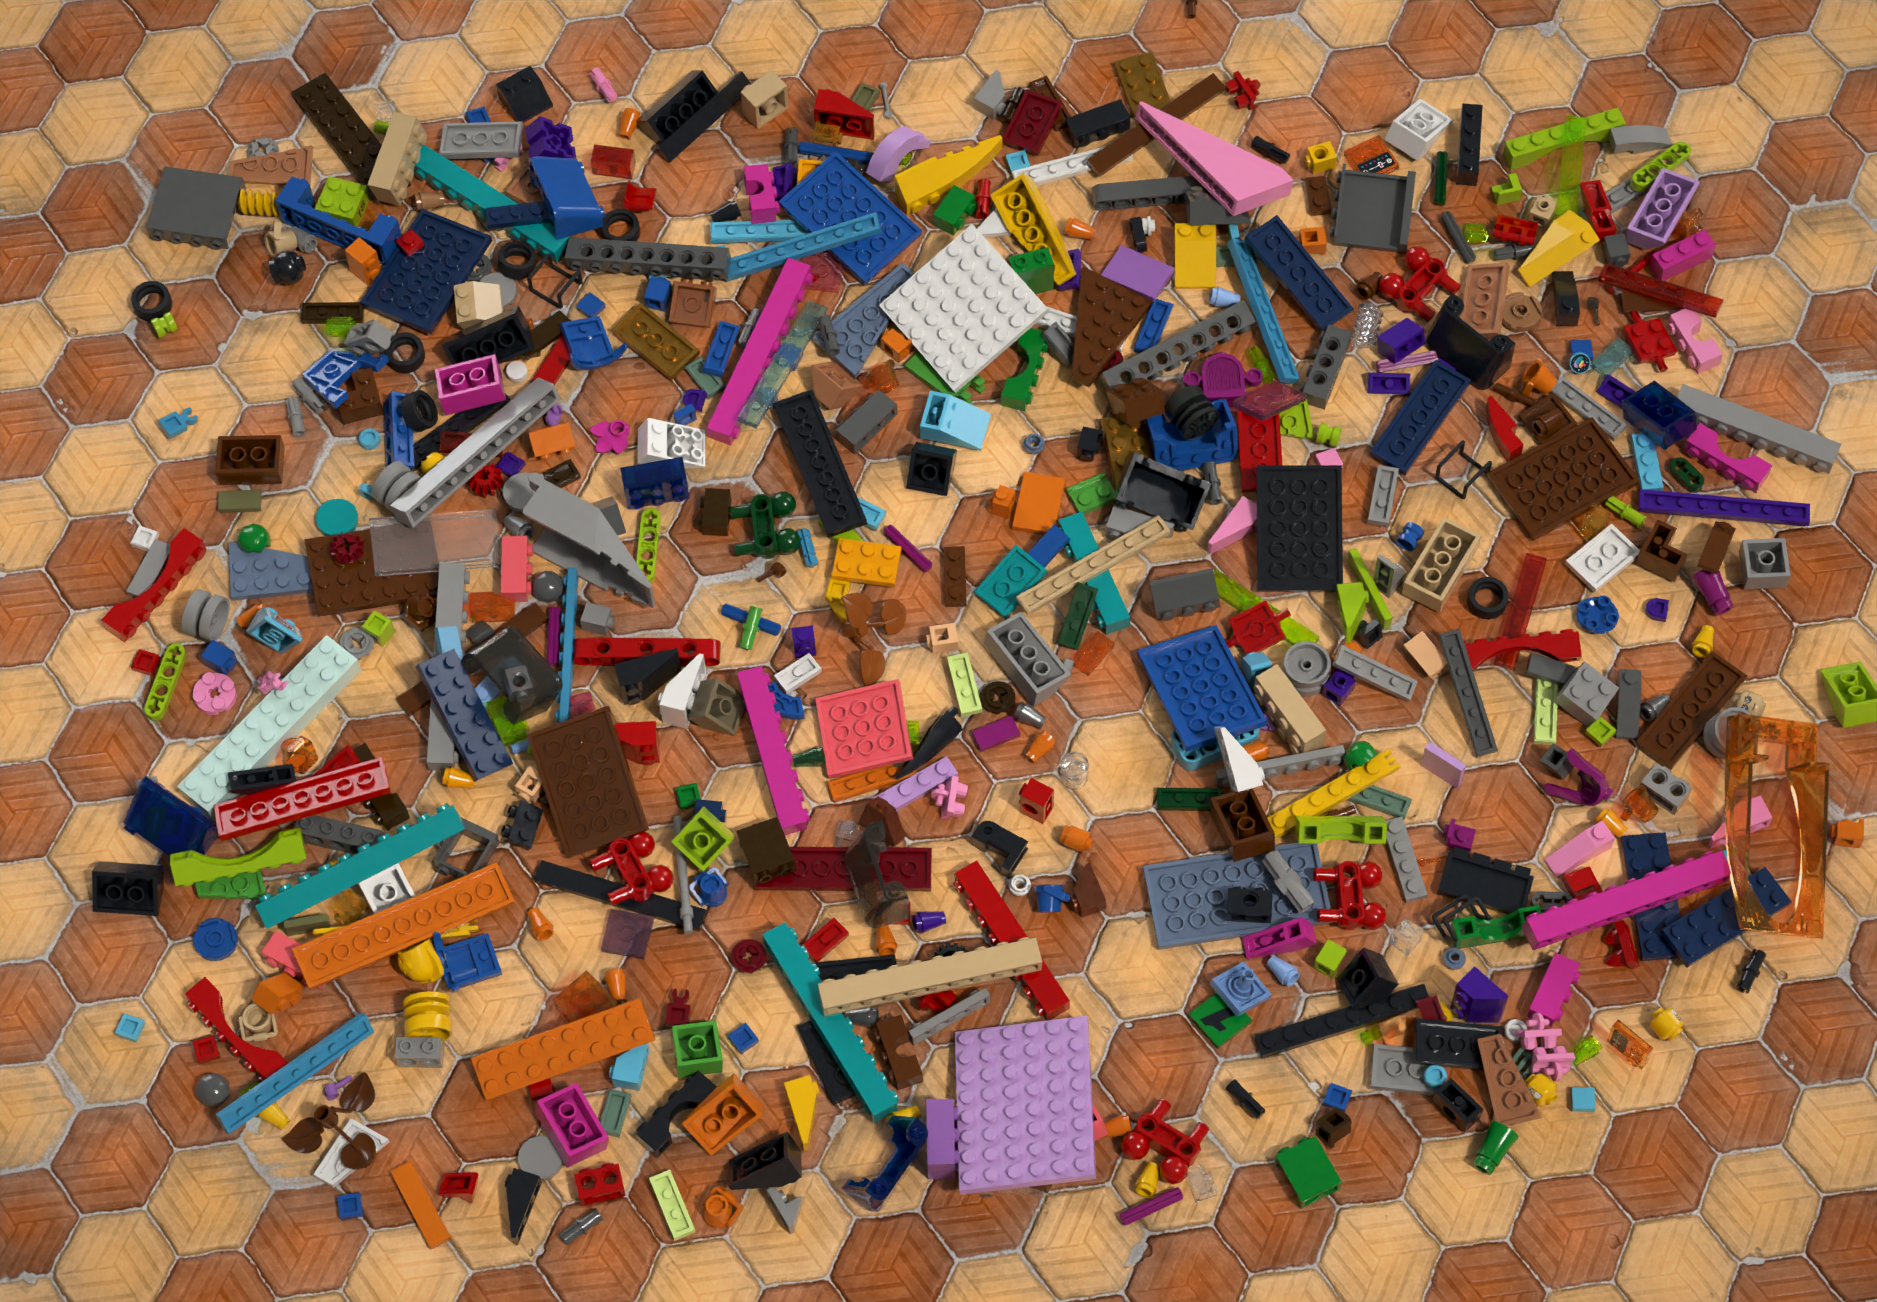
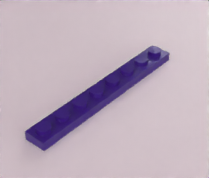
M1640 489L1638 512L1809 526L1810 504L1645 489Z

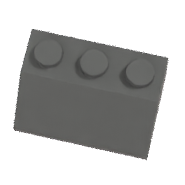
M1213 568L1150 581L1157 620L1169 621L1177 616L1183 615L1188 617L1196 612H1212L1216 608H1220Z

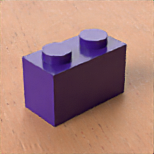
M1405 318L1377 337L1378 353L1394 364L1425 344L1424 328L1409 318Z

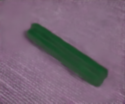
M1438 151L1436 156L1434 203L1440 206L1445 205L1448 160V153L1446 151Z

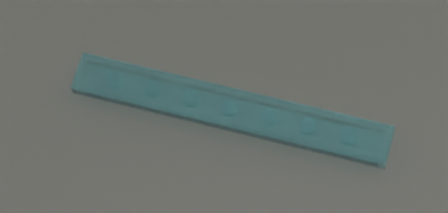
M808 301L740 412L738 422L757 429L819 326L818 318L826 315L827 307Z

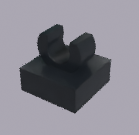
M1375 619L1369 623L1365 620L1360 622L1358 626L1360 630L1358 632L1361 644L1368 649L1383 638L1381 626Z

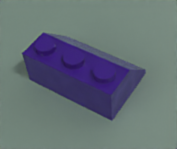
M1474 966L1456 984L1450 1009L1457 1019H1463L1466 1023H1499L1503 1016L1508 995Z

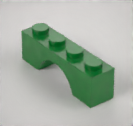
M1030 328L1019 338L1018 354L1026 360L1028 366L1022 374L1006 379L1001 394V406L1026 411L1027 404L1031 405L1034 395L1032 388L1037 387L1039 375H1037L1038 369L1042 370L1045 360L1043 354L1048 352L1049 345L1040 336L1044 331Z
M1540 905L1519 908L1507 916L1491 919L1490 921L1478 919L1475 916L1453 919L1451 928L1458 938L1457 942H1453L1454 948L1462 949L1526 938L1521 927L1526 921V917L1536 912L1542 914Z

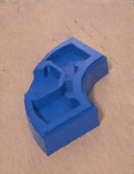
M771 682V685H768L769 692H774L777 703L773 705L775 711H779L782 718L792 720L805 719L801 697L786 695L778 688L776 682Z

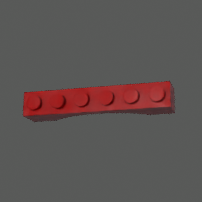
M183 528L170 542L168 562L158 580L138 597L115 604L101 620L105 630L124 643L128 638L133 637L137 628L149 619L151 612L163 603L167 594L175 590L183 576L188 575L192 566L204 557L207 549L203 540Z
M1573 629L1561 630L1558 634H1551L1550 631L1538 633L1539 636L1531 637L1530 634L1517 635V638L1509 639L1508 636H1501L1495 638V641H1487V639L1482 638L1474 640V643L1466 644L1464 641L1473 672L1490 658L1512 651H1529L1563 663L1580 661L1582 658L1579 631L1573 632Z
M206 977L202 978L185 993L188 1000L186 1005L193 1013L197 1011L202 1016L200 1018L201 1021L208 1028L212 1026L216 1030L214 1033L222 1043L226 1041L230 1045L229 1050L236 1058L241 1056L245 1060L243 1062L244 1066L251 1073L255 1071L259 1075L257 1079L260 1083L288 1064L277 1051L255 1047L242 1040L232 1031L225 1019L223 998L219 990Z

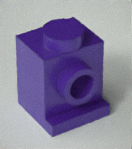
M813 625L792 628L795 658H802L808 653L811 656H817Z
M1338 669L1323 686L1322 695L1340 707L1355 688L1356 680H1354V676Z

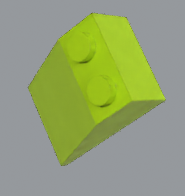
M1861 662L1820 669V675L1834 714L1843 728L1877 722V685Z

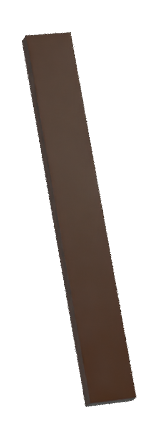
M1212 73L1160 110L1183 120L1224 92L1226 87ZM1138 124L1087 159V163L1101 177L1155 138L1141 124Z
M534 603L496 629L494 634L467 649L465 651V668L468 676L548 622V617L541 608ZM423 680L396 698L409 717L431 702V696Z

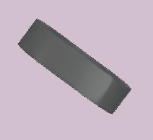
M1541 891L1533 895L1531 906L1540 905L1538 900L1543 899L1545 904L1543 907L1540 906L1541 913H1545L1552 906L1562 907V904H1560L1561 900H1565V903H1567L1573 897L1565 892Z

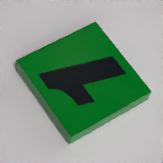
M1217 993L1189 1014V1018L1217 1049L1252 1023V1019L1246 1013L1237 1017Z

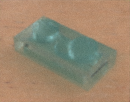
M1618 337L1591 363L1590 367L1605 378L1607 374L1611 375L1633 352L1630 346Z

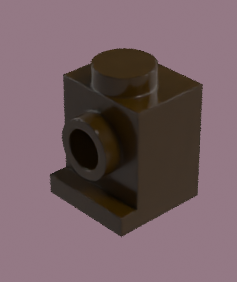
M1335 1107L1316 1120V1136L1332 1149L1337 1141L1351 1133L1352 1121L1346 1113H1342Z

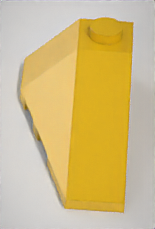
M1568 210L1552 221L1546 233L1540 238L1536 247L1529 253L1517 271L1529 288L1600 241V239L1587 221L1571 210Z

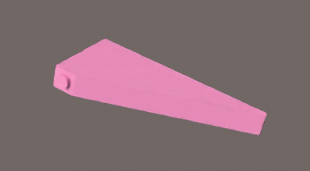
M1144 102L1138 104L1135 119L1232 216L1290 195L1294 179L1281 167Z

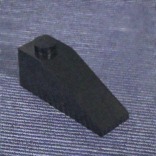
M1553 271L1552 281L1556 327L1577 326L1580 307L1573 271Z
M293 764L228 773L231 793L243 795L254 794L297 781Z
M514 1168L512 1175L508 1174L505 1187L511 1238L513 1244L518 1245L542 1181L540 1176Z

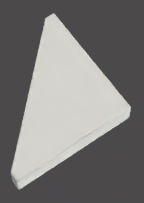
M997 208L977 228L984 238L1011 235Z

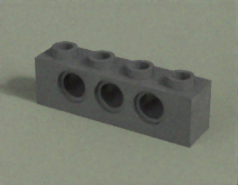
M1329 324L1326 332L1322 331L1319 338L1320 348H1315L1312 360H1315L1314 364L1308 366L1306 372L1307 382H1302L1299 391L1302 394V400L1307 399L1308 405L1325 410L1351 343L1352 331Z
M317 815L297 820L294 827H301L304 843L350 854L357 853V848L366 843H369L370 846L377 843V838L384 835L383 830Z

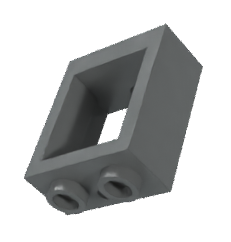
M462 817L461 819L466 828L445 839L433 859L436 870L445 876L449 874L455 877V879L470 874L446 863L462 835L486 845L471 873L486 867L500 844L497 834Z

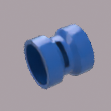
M1407 522L1403 527V533L1398 535L1396 543L1402 549L1412 552L1417 547V541L1422 539L1424 530L1413 522Z

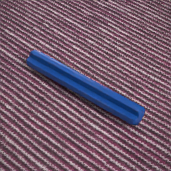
M801 141L799 144L800 153L829 157L836 151L847 161L869 164L874 154L873 152Z

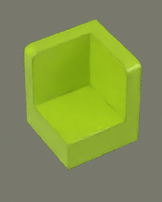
M1513 173L1508 175L1506 184L1492 186L1491 191L1496 205L1520 201L1522 188L1517 174Z
M375 610L362 626L363 631L376 637L379 645L384 647L395 632L392 620Z
M1328 939L1315 959L1314 969L1333 979L1347 950Z

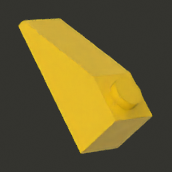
M810 1075L784 1082L785 1092L804 1151L809 1150L817 1107L816 1095L820 1094L817 1082H812Z

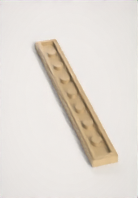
M1158 515L1016 596V601L1028 616L1074 590L1078 582L1082 584L1088 582L1170 535L1171 531Z

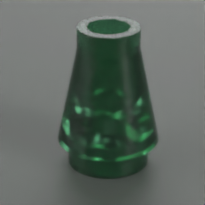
M817 746L793 755L795 768L821 767L822 764H826L823 747L817 748Z

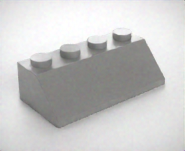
M1022 612L986 631L984 645L1033 707L1050 698L1071 677L1069 670Z

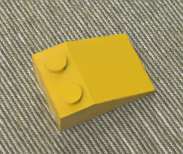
M1175 223V289L1216 288V224L1189 225V223Z

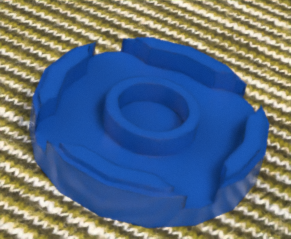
M212 918L202 922L194 933L193 945L197 953L205 960L221 961L228 958L235 951L238 944V934L234 926L221 918Z

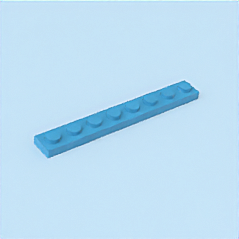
M874 212L733 257L726 281L735 280L785 264L788 258L798 260L880 234L882 231L878 215Z
M1231 238L1227 245L1270 354L1277 377L1281 383L1295 384L1300 380L1249 245L1243 239Z
M568 568V575H564V588H567V594H563V607H566V613H562L561 618L562 626H565V630L560 635V643L564 647L563 652L559 653V664L562 665V671L558 672V684H561V690L557 691V703H560V710H556V723H561L571 718L574 667L573 647L576 633L579 581L577 568Z
M361 1012L216 1113L223 1130L230 1134L373 1034L374 1030L367 1016Z

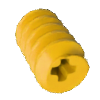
M241 189L238 200L239 211H242L244 215H247L249 212L251 215H256L258 212L260 216L266 213L267 216L274 214V216L279 217L280 214L276 205V199L278 198L276 191H273L272 196H269L268 190H265L264 195L261 196L260 190H257L256 195H253L252 189H249L248 194L245 195L244 189Z

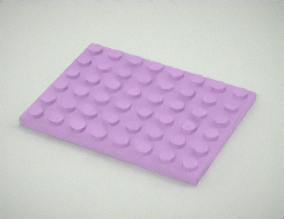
M1079 1016L955 1032L960 1194L1096 1179L1088 1017Z

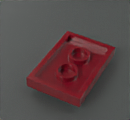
M1026 89L1002 137V143L1039 156L1063 107V102Z

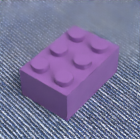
M926 1099L928 1179H955V1171H959V1150H955L958 1149L959 1128H957V1120H959L958 1106L954 1107V1099Z

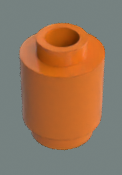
M1260 739L1242 745L1256 762L1266 760L1267 754L1270 753L1266 742H1262Z
M1065 825L1059 841L1064 843L1066 847L1084 853L1085 850H1090L1094 838H1091V832L1073 825L1070 827Z

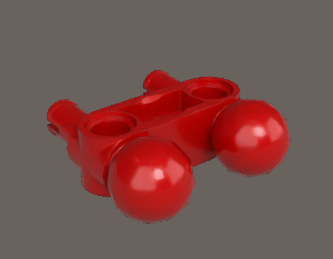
M1414 246L1406 252L1404 260L1408 269L1416 273L1405 284L1400 275L1388 273L1379 281V290L1384 297L1393 299L1399 310L1409 313L1415 312L1429 322L1434 317L1435 311L1424 304L1422 300L1437 285H1441L1451 294H1456L1461 285L1448 276V270L1445 268L1442 260L1430 258V254L1425 248Z
M648 832L634 834L630 836L629 840L625 838L616 839L607 847L605 853L589 859L593 872L609 865L614 866L624 884V887L607 893L611 906L628 899L643 902L649 899L654 892H665L671 888L674 876L667 866L655 865L647 873L640 861L641 858L650 856L655 848L654 838Z
M1344 861L1341 864H1335L1333 868H1314V881H1333L1337 908L1318 909V922H1337L1345 930H1354L1362 926L1369 930H1376L1384 925L1386 922L1385 909L1375 902L1363 904L1362 888H1375L1382 881V871L1376 863L1367 861L1358 865L1353 861ZM1343 873H1348L1351 877H1346ZM1347 913L1352 914L1355 918L1348 917Z
M1160 1098L1151 1113H1144V1115L1139 1117L1137 1125L1132 1132L1123 1138L1121 1149L1123 1154L1131 1160L1142 1159L1148 1154L1150 1148L1166 1157L1159 1167L1161 1177L1167 1183L1178 1184L1186 1178L1188 1168L1195 1163L1196 1157L1201 1151L1200 1143L1208 1133L1209 1127L1202 1122H1198L1189 1136L1183 1134L1162 1121L1171 1104L1167 1100ZM1148 1126L1151 1127L1152 1130L1145 1131L1142 1127ZM1188 1150L1191 1154L1184 1155L1181 1151Z

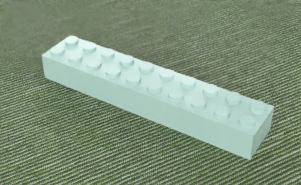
M326 635L282 680V682L286 680L289 682L282 691L274 688L177 786L182 798L192 806L200 808L203 814L213 822L216 819L213 805L236 799L240 795L231 793L228 773L267 767L361 672L358 659Z

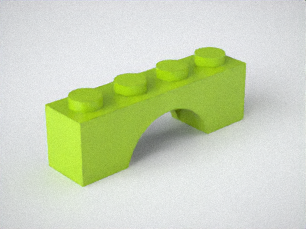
M1296 816L1295 838L1298 843L1321 844L1327 840L1344 839L1364 844H1386L1387 822L1383 816Z

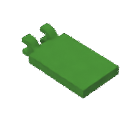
M919 351L905 364V370L934 391L950 394L969 404L972 403L970 399L972 394L966 391L969 386L979 394L986 389L983 385L985 380L979 377L978 373L955 393Z

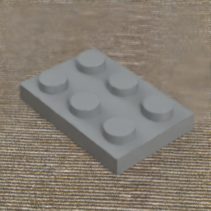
M1374 1044L1370 1089L1433 1096L1438 1090L1428 1087L1424 1081V1073L1430 1065L1413 1064V1048Z

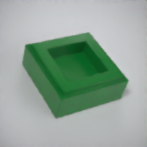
M697 783L676 787L681 810L695 807L696 799L701 800Z

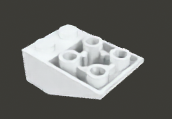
M647 418L638 428V466L652 469L704 468L705 430Z

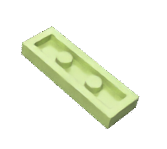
M968 652L948 656L947 663L961 717L982 713V706Z
M671 1170L650 1177V1183L674 1241L695 1233V1228Z

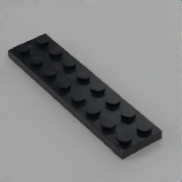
M813 390L773 403L827 537L830 538L867 525V519Z

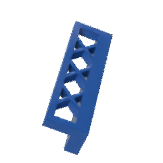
M391 391L383 403L386 467L393 462L401 461L412 470L414 468L413 429L407 425L401 412L402 398L409 393Z

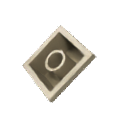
M719 678L703 680L700 682L688 719L703 729L735 736L745 708L742 694Z

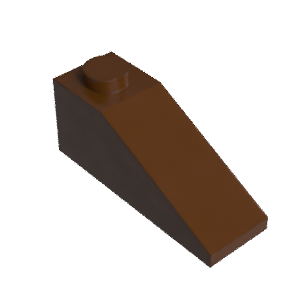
M1715 522L1698 562V568L1718 574L1736 528L1727 522Z

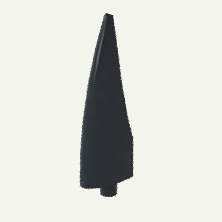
M952 706L949 710L940 714L928 728L913 755L914 760L907 762L895 777L896 780L927 763L950 744L963 730L961 724L955 718V715L959 712L956 707Z

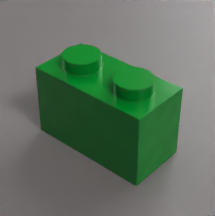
M953 185L933 213V225L954 236L958 230L964 227L968 215L974 213L976 209L975 195Z

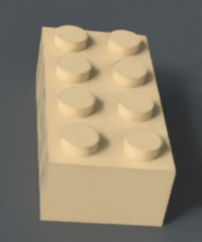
M398 112L393 113L367 184L378 201L401 206L402 200L407 196V186L409 181L411 182L413 179L415 164L420 160V150L427 140V133L415 116Z
M1443 517L1404 581L1402 594L1440 613L1479 548L1481 535Z
M1278 664L1256 676L1253 695L1259 707L1262 706L1270 721L1276 725L1280 737L1288 741L1291 752L1299 754L1323 749L1326 729Z

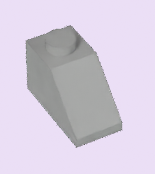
M995 70L974 97V109L993 120L998 114L1001 115L1006 107L1000 72Z

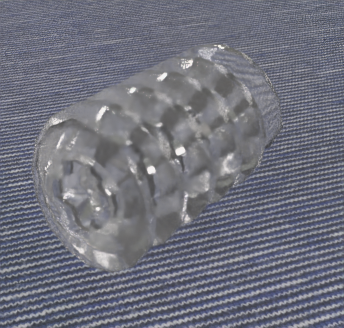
M1363 302L1358 306L1357 318L1355 319L1354 331L1352 332V346L1362 349L1377 345L1376 339L1379 336V325L1382 323L1383 312L1376 305Z

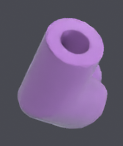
M555 404L549 409L545 419L548 426L559 424L558 422L563 412L561 405Z

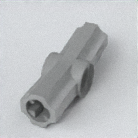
M1278 850L1270 852L1265 856L1262 862L1274 877V882L1285 896L1287 895L1300 914L1309 910L1316 902L1303 886V881L1292 867L1290 868Z

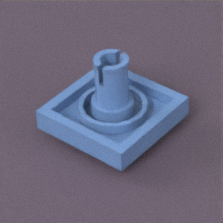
M1245 962L1218 975L1209 983L1237 1017L1269 1000L1272 995Z

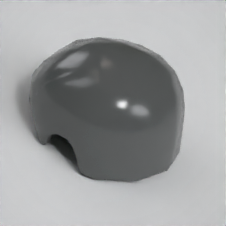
M544 571L534 578L532 593L539 601L551 603L557 601L563 595L564 582L557 573Z
M209 1073L202 1076L196 1085L197 1099L207 1107L215 1108L222 1105L230 1095L229 1081L217 1073Z

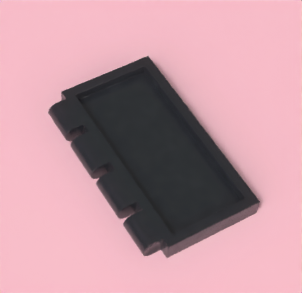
M1454 847L1453 853L1448 852L1437 894L1453 899H1458L1464 894L1468 895L1470 899L1479 897L1485 908L1508 915L1519 908L1527 906L1534 876L1530 875L1531 868L1516 864L1515 870H1511L1512 863L1496 858L1494 863L1490 864V856L1476 852L1473 853L1472 858H1469V850Z

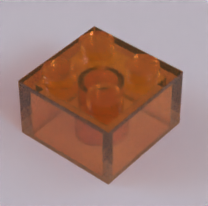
M587 970L553 999L555 1008L568 1022L617 1006L616 999Z

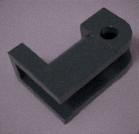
M992 821L981 822L971 836V845L984 853H986L987 849H990L1006 858L1001 866V875L1008 879L1028 851L1026 847L1028 844L1027 840Z

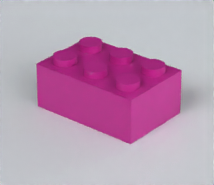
M495 354L435 369L439 400L445 415L506 400L502 372Z
M577 1083L537 1101L535 1114L567 1168L607 1149L609 1137Z

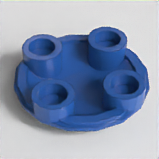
M1608 596L1591 597L1578 604L1577 621L1588 632L1603 634L1613 630L1617 625L1619 619L1618 609Z

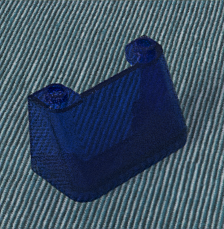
M146 775L141 780L122 821L125 824L124 829L132 835L138 833L169 856L170 854L189 850L205 855L219 836L216 822H212L204 814L198 812L171 793L161 783Z
M892 1116L886 1125L892 1131V1137L888 1141L896 1148L876 1177L871 1181L866 1177H862L858 1182L848 1179L842 1187V1190L866 1210L872 1212L881 1211L921 1155L928 1138V1129L917 1117Z

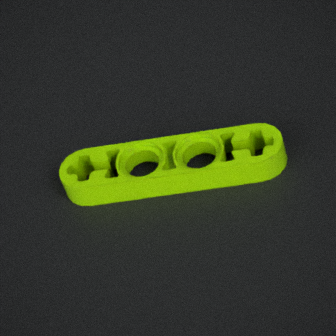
M1677 142L1637 170L1630 180L1631 188L1642 192L1653 185L1659 174H1652L1649 169H1656L1659 173L1662 168L1673 171L1686 162L1691 153L1689 144ZM1663 159L1671 160L1672 164H1665Z
M648 508L642 512L636 560L643 573L644 566L647 567L648 575L646 578L651 584L655 579L661 526L660 513L655 508ZM650 516H654L652 527L649 526L648 521ZM647 533L655 535L652 541H645L643 539ZM645 552L653 554V557L649 560H644L641 556Z
M179 643L168 646L144 707L149 720H161L167 711L187 657L184 647ZM179 651L181 655H176L174 660L172 653L176 654ZM169 668L175 670L174 675L171 677L163 675L164 671ZM161 687L168 689V692L163 696L156 694L157 690ZM157 705L159 711H155L154 714H152L151 709L154 710Z

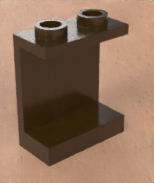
M778 817L736 831L739 845L743 849L751 869L754 884L767 883L772 878L787 876L796 871L795 860Z

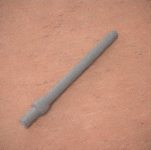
M681 816L673 817L675 836L683 828ZM676 847L682 906L680 908V918L683 920L684 934L690 935L693 933L692 918L694 915L693 908L690 907L686 857Z

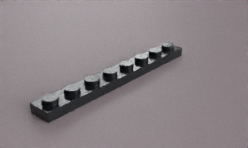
M1424 984L1391 993L1386 1000L1356 1010L1349 1006L1255 1035V1041L1263 1059L1418 1011L1415 1001L1429 995Z

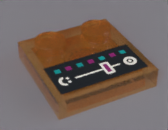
M1380 135L1344 151V157L1354 171L1390 174L1399 170V163Z
M1619 1019L1612 1025L1607 1042L1622 1053L1632 1066L1639 1067L1642 1070L1649 1061L1653 1047Z

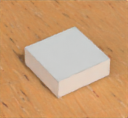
M139 526L130 544L132 547L148 552L153 541L158 539L159 533Z

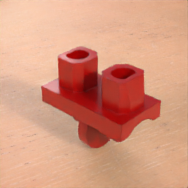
M1239 71L1234 72L1233 79L1225 83L1226 92L1228 95L1236 92L1239 93L1238 96L1234 97V102L1238 109L1248 107L1251 111L1256 108L1254 101L1256 96L1260 94L1258 91L1261 85L1257 79L1252 81L1250 78L1244 79Z
M947 990L944 993L937 992L917 997L921 1001L919 1008L922 1011L929 1008L940 1014L951 1007L956 999V994L952 990Z

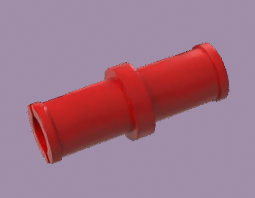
M984 178V185L982 184V179L978 180V194L975 196L977 203L976 217L982 219L983 213L984 219L989 216L988 209L991 202V181Z

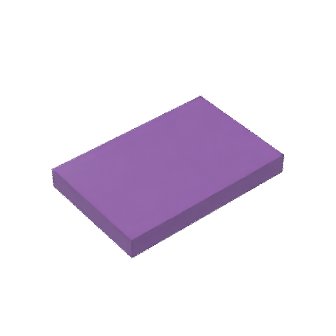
M1121 245L1101 275L1154 302L1174 274L1175 269L1172 266Z

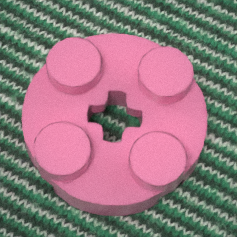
M208 672L195 684L193 699L199 710L203 713L219 715V712L228 711L233 707L237 699V692L234 682L228 676L221 673ZM214 690H218V693L220 695H215L214 698H211L210 693Z

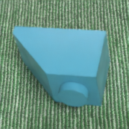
M1251 652L1242 657L1241 668L1251 689L1255 686L1256 676L1272 667L1271 660L1263 652Z
M648 1043L630 1049L616 1058L615 1065H611L609 1078L612 1079L613 1086L640 1091L650 1051Z

